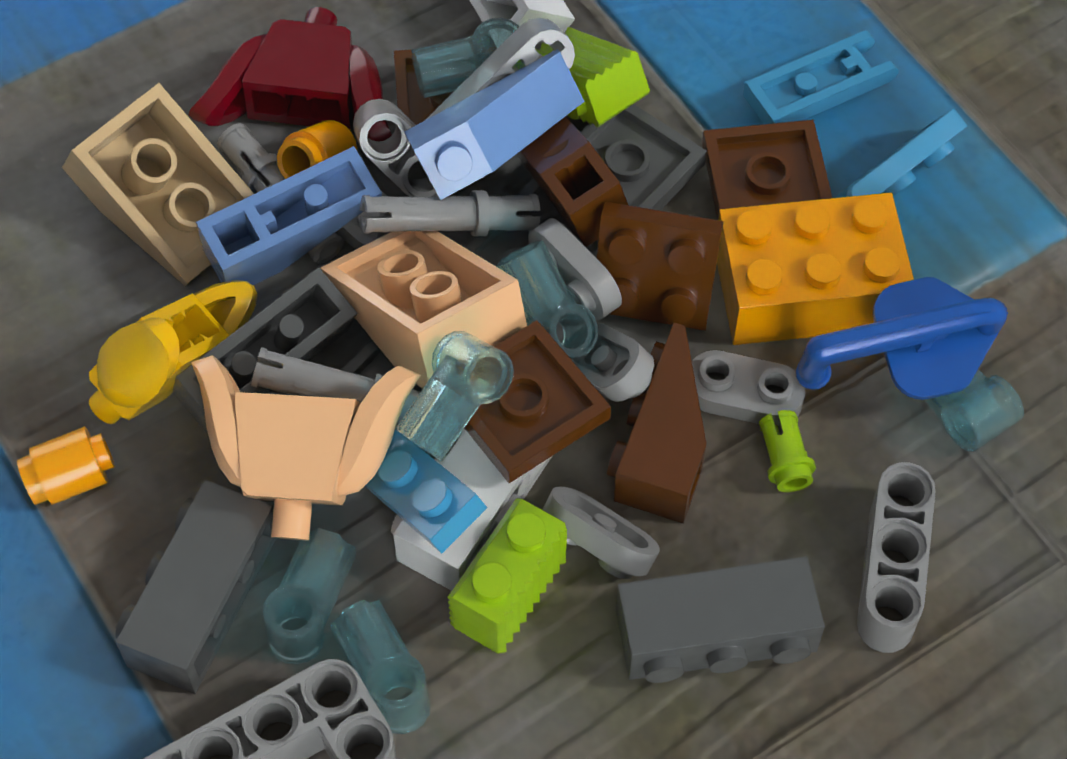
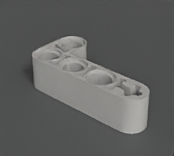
M529 19L512 33L428 118L516 72L519 68L515 64L519 60L527 66L542 58L543 55L539 54L535 49L537 43L542 40L552 48V52L556 49L560 51L568 69H570L575 57L572 42L549 19ZM370 100L360 106L355 113L353 127L356 138L365 155L409 197H439L428 176L423 179H412L408 176L410 167L419 159L404 131L414 127L416 124L388 100ZM388 120L396 124L394 133L385 141H372L367 137L371 126L378 121Z
M327 659L308 667L143 759H209L218 754L228 755L232 759H308L324 749L330 759H351L349 757L351 751L363 743H374L382 748L380 755L375 759H397L391 728L357 671L344 661ZM333 690H341L350 695L346 702L334 708H327L318 704L324 694ZM284 722L292 726L287 735L276 741H267L260 738L263 729L269 724Z

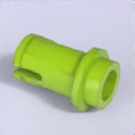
M790 410L777 411L783 430L782 435H780L778 426L775 425L772 413L767 414L759 421V427L763 433L771 467L767 470L769 481L775 483L777 489L781 492H795L808 487L813 482L812 474L816 470L815 461L808 457L798 426L797 414Z

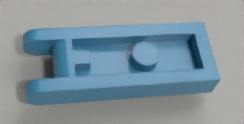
M865 30L745 81L743 96L763 124L802 121L891 82L896 78L899 70L892 61H886L874 67L870 66L862 54L873 47L875 39L869 31Z
M955 108L951 109L922 128L833 198L881 194L883 191L884 193L892 192L893 196L917 179L911 171L915 166L923 161L926 167L929 168L955 149L950 139L966 128V123Z
M397 428L381 466L374 477L365 485L369 491L441 554L487 509V506L475 492Z

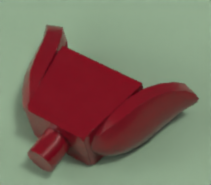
M314 7L307 11L304 22L280 19L272 23L267 34L255 36L244 42L225 62L208 90L194 104L188 115L192 120L208 126H220L230 123L246 112L248 119L302 126H312L322 121L335 120L344 124L351 131L352 117L354 120L355 113L360 106L370 100L383 99V89L373 58L365 49L352 45L351 31L344 26H337L338 20L332 11L322 7ZM382 120L373 124L368 131L367 137L372 141L378 142L390 138L392 134L387 121Z

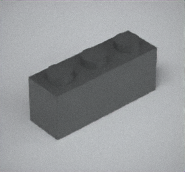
M318 267L200 359L211 355L216 357L229 371L240 392L268 394L272 390L251 386L261 347L267 348L268 351L310 361L350 329L357 312ZM191 365L176 376L173 393L208 434L200 384Z
M204 480L194 499L188 498L182 504L175 521V535L166 551H158L151 560L145 579L147 586L137 604H130L124 610L116 627V644L128 668L196 694L276 538L271 537L273 505L243 496L242 493Z
M807 556L618 584L616 615L629 680L646 678L648 682L663 683L681 677L686 671L709 668L714 673H729L745 667L748 662L772 658L774 662L779 664L798 662L810 656L812 652H817L825 628Z

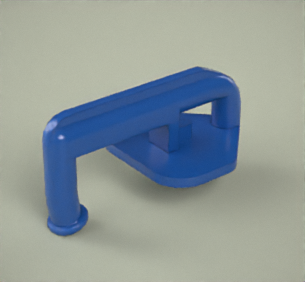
M924 277L891 285L885 288L875 301L873 307L874 323L811 338L797 365L796 378L807 389H820L830 380L832 374L830 364L884 352L893 383L899 391L908 397L925 400L963 391L972 381L999 331L1006 323L1007 307L1004 303L994 298L974 300L934 277Z

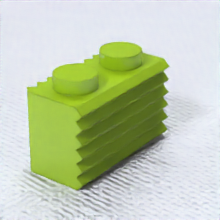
M567 27L565 34L572 42L575 52L573 65L569 71L585 101L567 115L568 117L577 120L581 118L583 122L587 121L590 125L594 124L598 128L649 94L650 89L638 52ZM542 43L540 50L536 49L543 56L552 52V48L545 43Z
M516 498L447 597L449 599L448 604L450 605L448 607L450 609L449 614L451 615L449 617L451 620L450 624L456 630L497 654L507 652L506 643L513 642V633L520 632V623L527 622V613L533 612V603L540 602V593L546 592L547 584L553 583V574L559 573L560 564L566 563L567 528L565 522L522 498Z

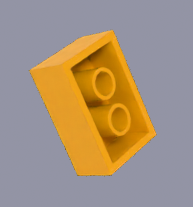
M892 192L719 209L718 220L724 222L717 266L733 345L809 338L874 323L873 307L879 294L891 285L914 280Z

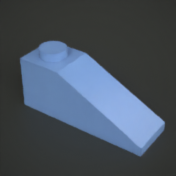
M556 49L404 131L437 195L442 200L494 172L585 101L560 51Z
M355 146L211 214L197 221L196 224L203 251L221 283L241 280L255 285L282 272L361 214L363 211H360V203L363 195L379 197L382 196V192Z

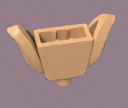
M213 355L191 362L200 384L208 436L219 468L231 484L241 487L243 496L263 501H274L271 537L290 540H309L312 504L343 505L346 495L359 492L374 477L389 449L405 402L421 376L402 366H397L377 381L360 403L356 399L240 392L229 371Z

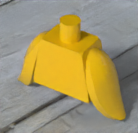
M241 280L214 284L141 317L136 323L122 327L112 334L101 347L97 364L89 371V379L98 389L89 398V406L92 412L103 422L115 424L121 417L131 420L165 400L173 393L176 376L191 366L192 361L199 360L250 320L256 306L258 294L254 285Z

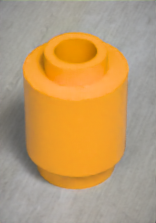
M335 120L322 121L288 135L278 150L277 165L282 176L287 179L353 146L357 150V144L353 134L344 124Z
M85 426L29 448L30 455L17 459L20 476L34 505L49 500L51 505L107 484L106 470L115 467L113 457L102 433L91 437Z

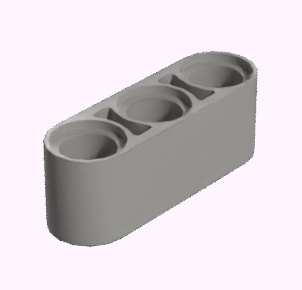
M910 462L896 463L889 466L882 473L869 514L857 627L863 642L870 648L882 653H894L903 649L911 641L925 604L936 491L934 480L929 472L921 466ZM891 497H905L909 499L914 504V506L899 505L896 502H894L891 499ZM884 552H900L907 557L909 562H894L885 556ZM877 608H893L902 615L904 620L890 621L885 619L878 613Z

